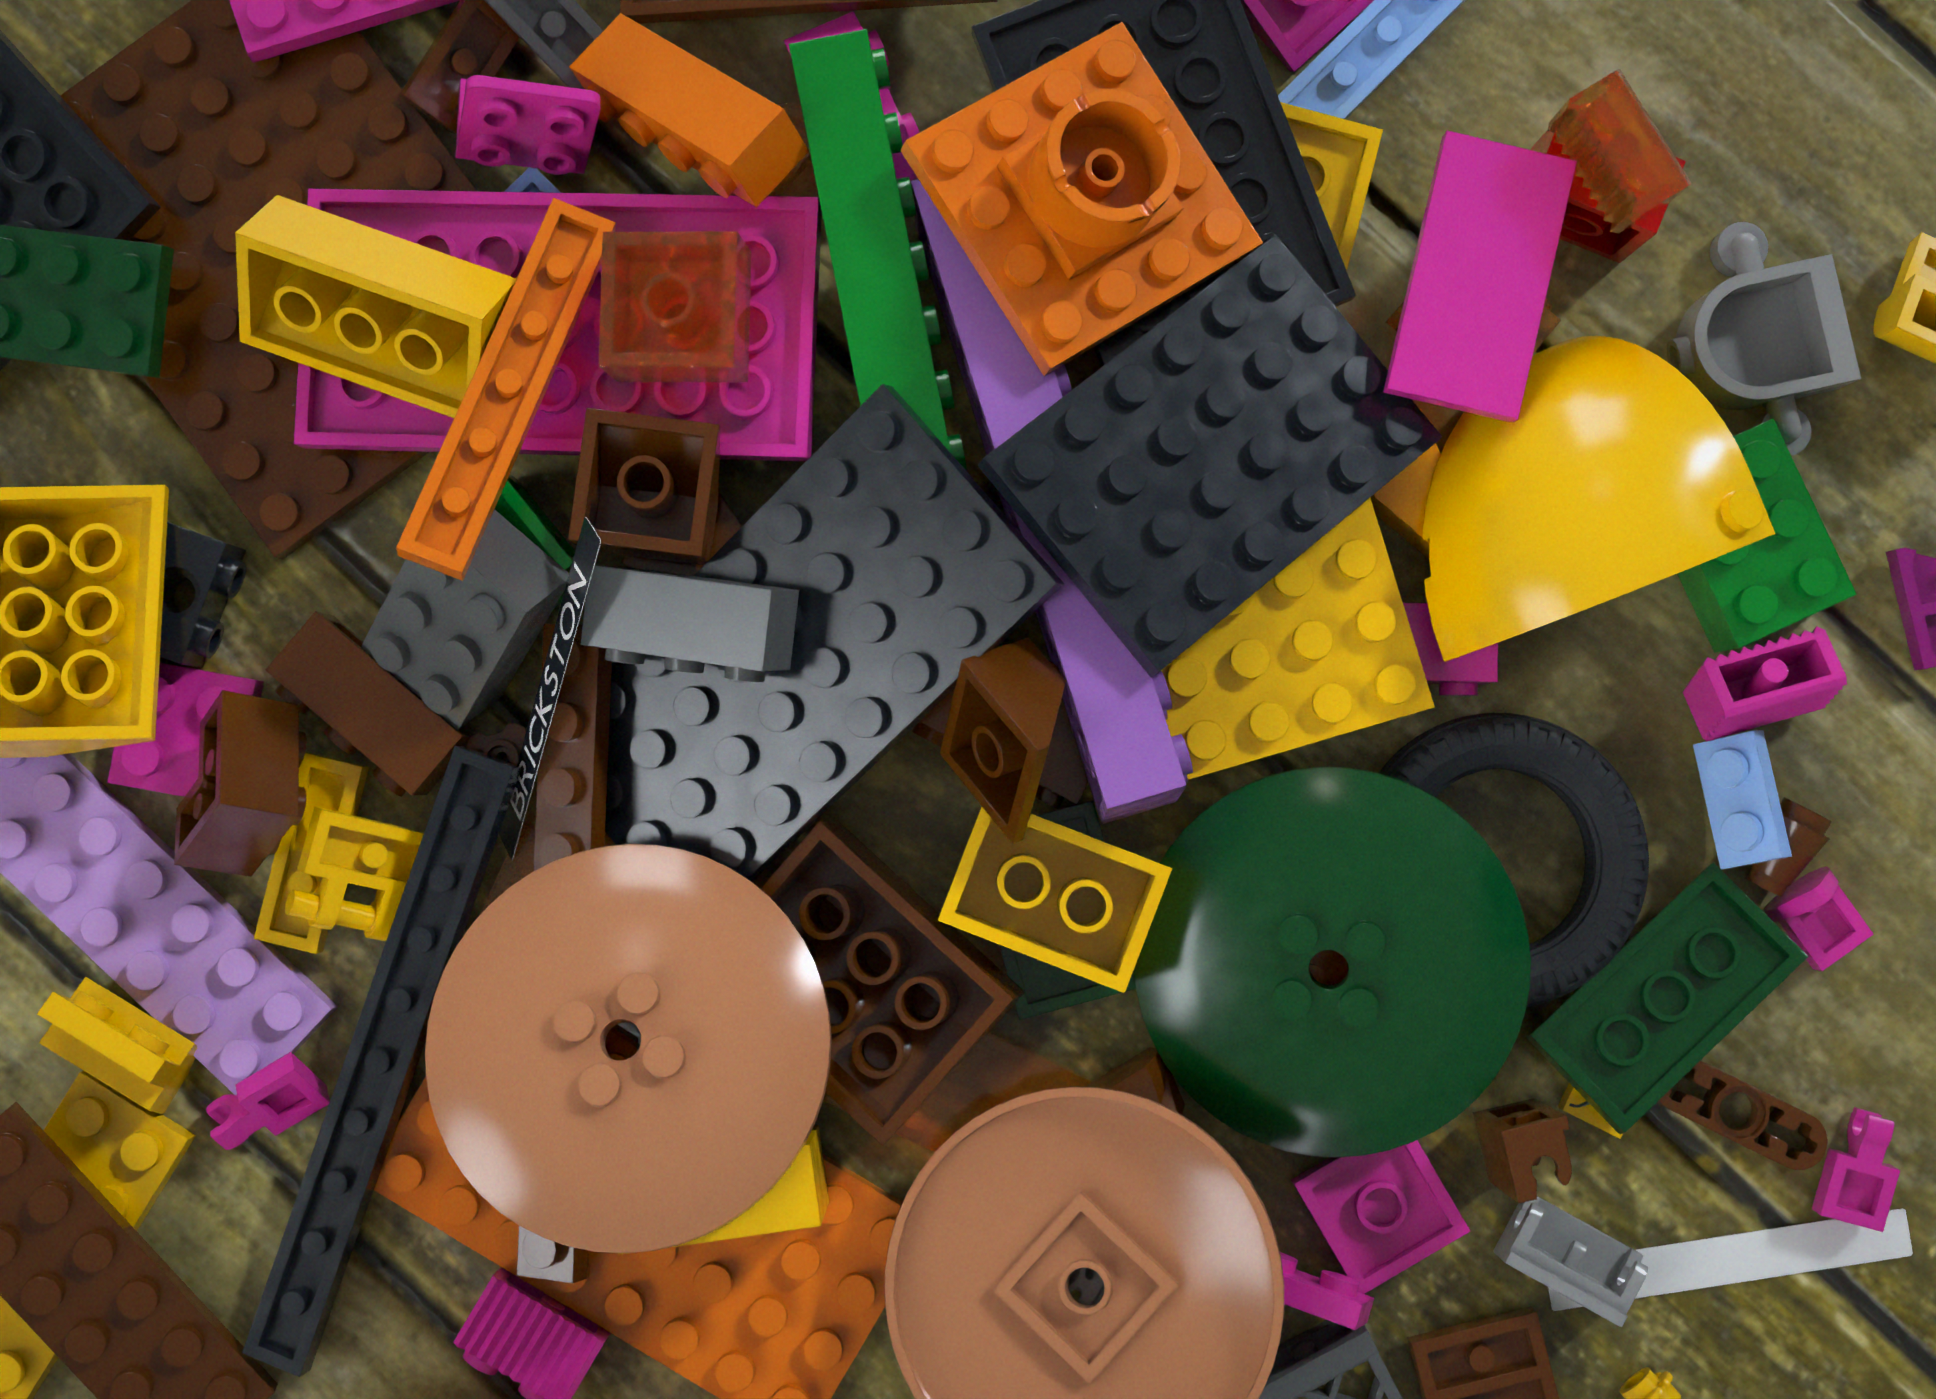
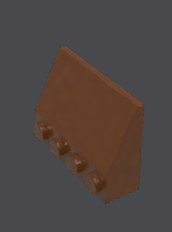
M838 820L819 821L763 885L761 890L786 914L805 941L816 963L825 989L830 1013L832 1039L826 1093L874 1139L884 1146L983 1041L1025 992L955 927L938 921L939 913Z

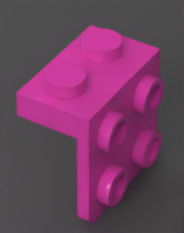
M474 75L468 79L461 78L458 96L456 158L475 160L479 164L491 167L507 164L538 168L546 173L555 175L567 174L569 172L584 174L600 113V95L592 90L483 75Z

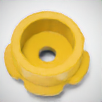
M1649 1367L1633 1374L1619 1391L1624 1399H1681L1680 1393L1671 1384L1673 1380L1672 1374L1668 1371L1653 1373Z

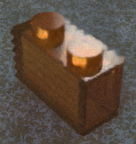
M1620 69L1569 98L1549 122L1547 131L1556 133L1554 142L1563 144L1561 153L1570 155L1569 159L1577 161L1575 176L1584 178L1582 187L1591 189L1589 198L1598 200L1596 209L1605 211L1604 221L1612 222L1610 232L1618 234L1670 203L1692 184Z

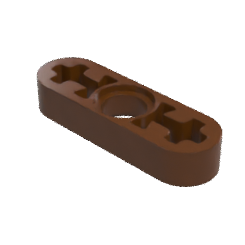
M1701 1060L1684 1077L1708 1089L1703 1097V1101L1683 1091H1676L1670 1098L1671 1088L1657 1102V1104L1789 1169L1805 1170L1815 1166L1821 1161L1827 1149V1134L1817 1118ZM1714 1077L1716 1082L1712 1085V1078ZM1742 1092L1747 1096L1751 1104L1750 1117L1742 1126L1728 1128L1720 1118L1719 1108L1721 1102L1731 1093ZM1702 1106L1701 1114H1697V1110ZM1772 1106L1774 1110L1770 1113V1107ZM1768 1120L1790 1130L1798 1128V1133L1806 1138L1803 1148L1800 1150L1791 1147L1787 1151L1788 1144L1785 1141L1763 1131L1767 1126ZM1759 1136V1140L1756 1143L1755 1138Z

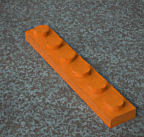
M553 198L397 544L396 550L399 557L461 581L464 580L613 240L616 222Z

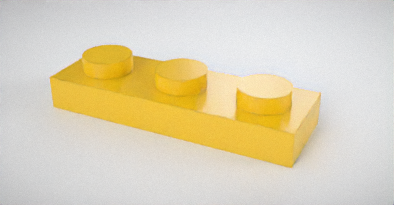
M305 752L304 759L299 767V786L304 787L306 790L305 811L300 823L292 825L282 837L278 850L274 855L254 935L255 940L314 954L323 952L328 930L309 926L308 919L286 915V900L292 889L314 894L320 885L321 877L304 874L297 870L314 807L357 816L369 767Z

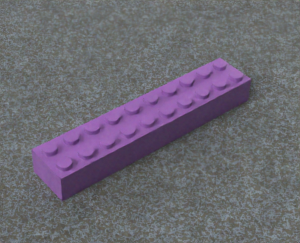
M919 179L911 181L916 209V231L919 241H922L932 283L986 455H988L1072 390L1065 365L1043 376ZM998 491L1005 516L1064 582V585L1038 608L1035 613L1050 661L1057 666L1062 677L1066 680L1062 699L1101 824L1177 802L1186 787V782H1188L1187 774L1193 773V767L1182 734L1171 737L1166 722L1168 719L1167 710L1172 709V701L1162 671L1153 677L1148 675Z

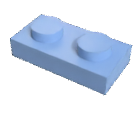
M1753 730L1693 744L1720 869H1731L1792 857L1764 731Z

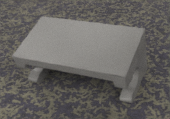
M1538 1196L1537 1200L1518 1203L1493 1250L1504 1263L1621 1328L1628 1317L1626 1314L1648 1272V1266L1641 1263L1644 1255Z

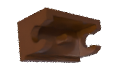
M1535 1098L1473 1112L1488 1179L1517 1203L1537 1200V1180L1532 1174V1166L1539 1165L1542 1156H1548L1553 1159L1555 1163L1554 1174L1559 1183L1565 1186L1569 1183L1572 1175V1165L1564 1135V1130L1570 1129L1566 1115Z

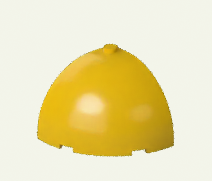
M1583 336L1568 339L1532 356L1519 417L1515 422H1506L1464 412L1449 435L1435 467L1427 497L1423 525V541H1430L1429 562L1431 577L1424 579L1425 593L1433 631L1444 662L1599 605L1776 534L1741 450L1712 404L1678 369L1651 351L1622 339L1606 336Z

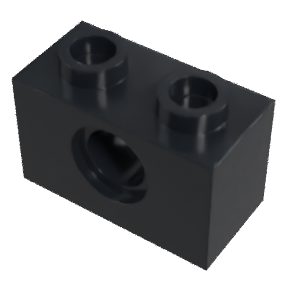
M167 522L160 657L182 665L202 668L205 659L211 658L216 653L224 633V625L220 622L227 600L228 598H234L238 594L244 582L246 565L242 560L246 552L245 549ZM189 579L194 586L195 597L190 607L180 612L175 605L174 594L177 587Z

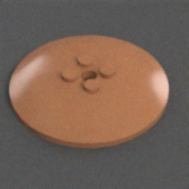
M643 844L604 846L558 859L530 873L495 899L473 922L460 940L442 973L428 1020L425 1062L429 1099L439 1132L460 1171L476 1191L501 1214L522 1228L545 1239L573 1248L606 1253L656 1251L682 1245L706 1236L732 1222L763 1198L791 1167L811 1133L825 1096L831 1060L830 1013L820 974L805 941L777 904L750 880L710 858L682 849ZM620 1023L635 1024L641 1034V1044L636 1054L623 1061L610 1058L605 1048L608 1032Z
M1066 1087L1047 1089L1023 1095L999 1104L972 1119L935 1151L914 1180L896 1217L885 1267V1306L893 1350L901 1372L915 1399H1259L1273 1368L1281 1339L1284 1318V1276L1277 1239L1263 1202L1235 1159L1212 1136L1173 1109L1148 1098L1124 1091L1099 1087ZM1090 1268L1101 1276L1104 1282V1295L1101 1301L1093 1305H1084L1072 1297L1069 1291V1278L1074 1270Z

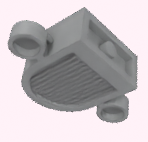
M1737 222L1721 231L1713 239L1710 246L1712 264L1721 274L1731 278L1701 296L1686 311L1679 324L1676 338L1669 339L1667 343L1668 363L1689 379L1713 405L1732 410H1745L1763 406L1766 412L1757 419L1754 427L1774 418L1791 456L1804 450L1811 438L1810 422L1807 416L1797 409L1795 399L1838 390L1861 379L1832 254L1764 269L1763 262L1768 253V241L1764 232L1752 223Z

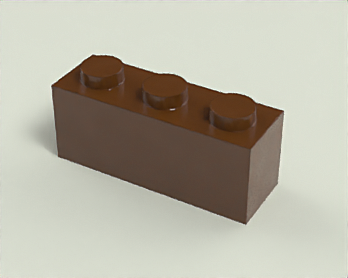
M315 611L265 669L280 683L275 692L286 703L299 705L300 713L306 714L311 709L329 724L323 731L324 734L343 751L354 755L359 750L377 765L372 771V775L388 790L400 797L406 791L411 795H427L445 775L454 746L467 747L468 740L473 734L464 727L457 731L440 715L430 710L411 690L390 672L380 667L361 648L364 641L337 618Z

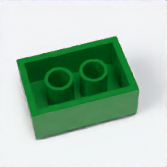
M1774 418L1737 434L1733 438L1747 463L1776 534L1677 573L1714 653L1739 649L1857 595Z

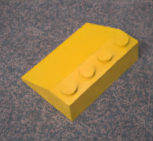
M166 485L0 487V758L49 757L155 741L169 488Z

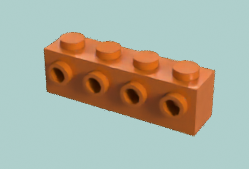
M622 13L569 66L584 89L595 91L600 95L601 102L598 117L600 120L608 123L612 118L616 119L626 133L643 147H647L651 142L656 144L663 155L681 171L687 172L691 167L696 169L703 180L724 198H728L734 193L757 208L809 152L784 108Z

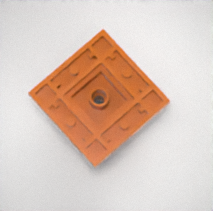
M1123 22L905 140L900 150L1043 376H1046L1239 262L1263 244L1258 233Z

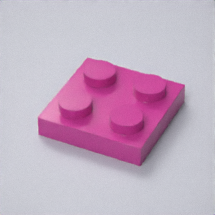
M160 663L155 741L114 747L107 783L185 797L198 779L200 722L222 690L261 697L264 681Z
M1418 1140L1379 1153L1363 1156L1328 1157L1291 1179L1346 1276L1360 1283L1358 1292L1363 1294L1470 1232L1469 1227Z

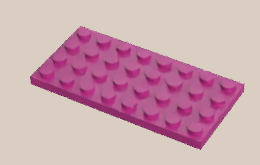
M308 189V206L516 279L553 198L616 222L613 240L519 454L580 456L586 408H595L719 424L721 427L720 459L806 462L811 457L822 210L819 197L767 196L756 208L739 196L724 198L721 195ZM298 363L295 445L306 449L440 451L454 418Z

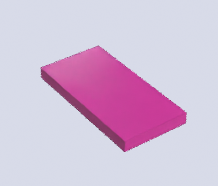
M1448 130L1445 132L1440 143L1384 386V393L1506 422L1518 420L1577 161Z

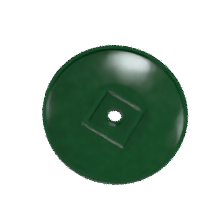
M1321 766L1272 774L1247 783L1206 808L1182 831L1161 860L1160 864L1173 869L1134 968L1136 992L1142 1017L1153 1044L1177 1082L1199 1105L1235 1131L1260 1143L1284 1151L1310 1156L1350 1157L1388 1151L1429 1135L1456 1118L1483 1093L1507 1060L1522 1025L1530 989L1531 956L1523 910L1508 874L1485 839L1466 819L1446 803L1423 789L1398 778L1350 767ZM1324 950H1333L1343 955L1349 966L1346 977L1339 983L1332 985L1317 981L1311 974L1309 967L1314 955Z

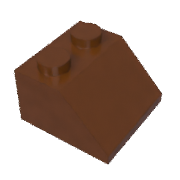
M586 408L568 540L577 546L584 518L587 517L601 539L598 552L705 565L711 559L718 509L720 425Z
M1029 638L992 649L980 657L974 655L961 660L959 677L956 681L940 755L1012 844L1024 839L1066 683L1057 666L1048 660Z

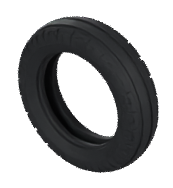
M1484 713L1465 716L1437 725L1418 735L1397 751L1379 773L1403 780L1436 797L1449 785L1467 775L1490 769L1509 770L1527 775L1551 789L1568 807L1578 825L1583 841L1585 854L1584 876L1578 897L1562 922L1550 933L1529 944L1531 974L1527 1007L1539 1005L1562 997L1591 980L1610 963L1631 934L1641 912L1648 883L1649 852L1645 827L1635 799L1623 778L1597 749L1576 734L1551 722L1520 714Z

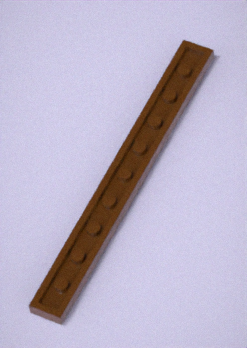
M544 624L542 672L555 624ZM578 625L538 768L534 871L558 859L578 852L604 847L612 661L605 660L606 648L581 645L583 625ZM519 1226L517 1276L572 1284L587 1279L588 1250L569 1247L545 1239Z

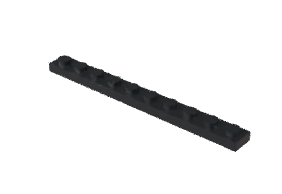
M454 746L242 1352L298 1377L309 1372L313 1365L426 1043L428 1020L435 992L442 973L465 932L522 769L519 766L465 746Z

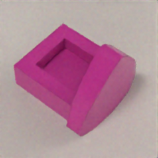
M1827 866L1816 869L1793 882L1786 888L1782 897L1777 895L1764 909L1767 916L1773 922L1779 921L1789 937L1809 956L1806 960L1812 969L1824 971L1874 935L1839 887L1837 878Z

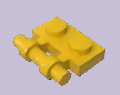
M314 807L297 870L304 874L321 877L320 885L314 894L292 889L286 900V915L308 919V924L311 927L331 930L334 925L363 930L366 938L386 941L424 832ZM347 884L377 889L374 901L369 906L343 900Z

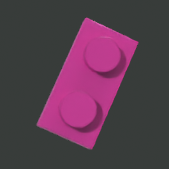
M1280 1252L1284 1276L1285 1305L1353 1330L1360 1328L1368 1322L1374 1297L1358 1292L1360 1283L1357 1280L1327 1270H1322L1320 1278L1296 1269L1297 1259Z

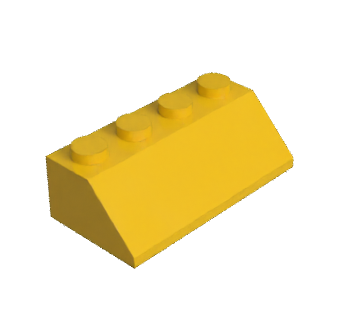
M276 195L235 232L240 342L455 418L517 280L516 278Z

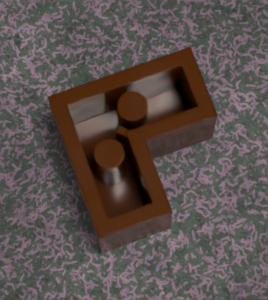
M225 690L221 691L200 722L198 779L176 808L174 865L251 877L268 855L276 853L282 837L289 828L300 823L306 807V790L304 787L299 786V767L305 756L307 738L305 732L299 731V705Z

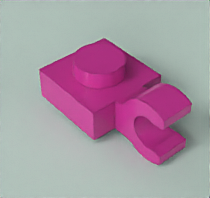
M289 1052L235 1084L237 1096L233 1094L223 1095L207 1106V1114L220 1124V1126L210 1131V1136L225 1150L239 1146L251 1134L264 1126L276 1136L330 1103L327 1085L292 1052Z
M1854 1107L1847 1129L1848 1152L1828 1149L1812 1210L1821 1216L1880 1232L1884 1231L1901 1171L1890 1164L1883 1163L1886 1150L1892 1139L1894 1121L1881 1118L1882 1115Z

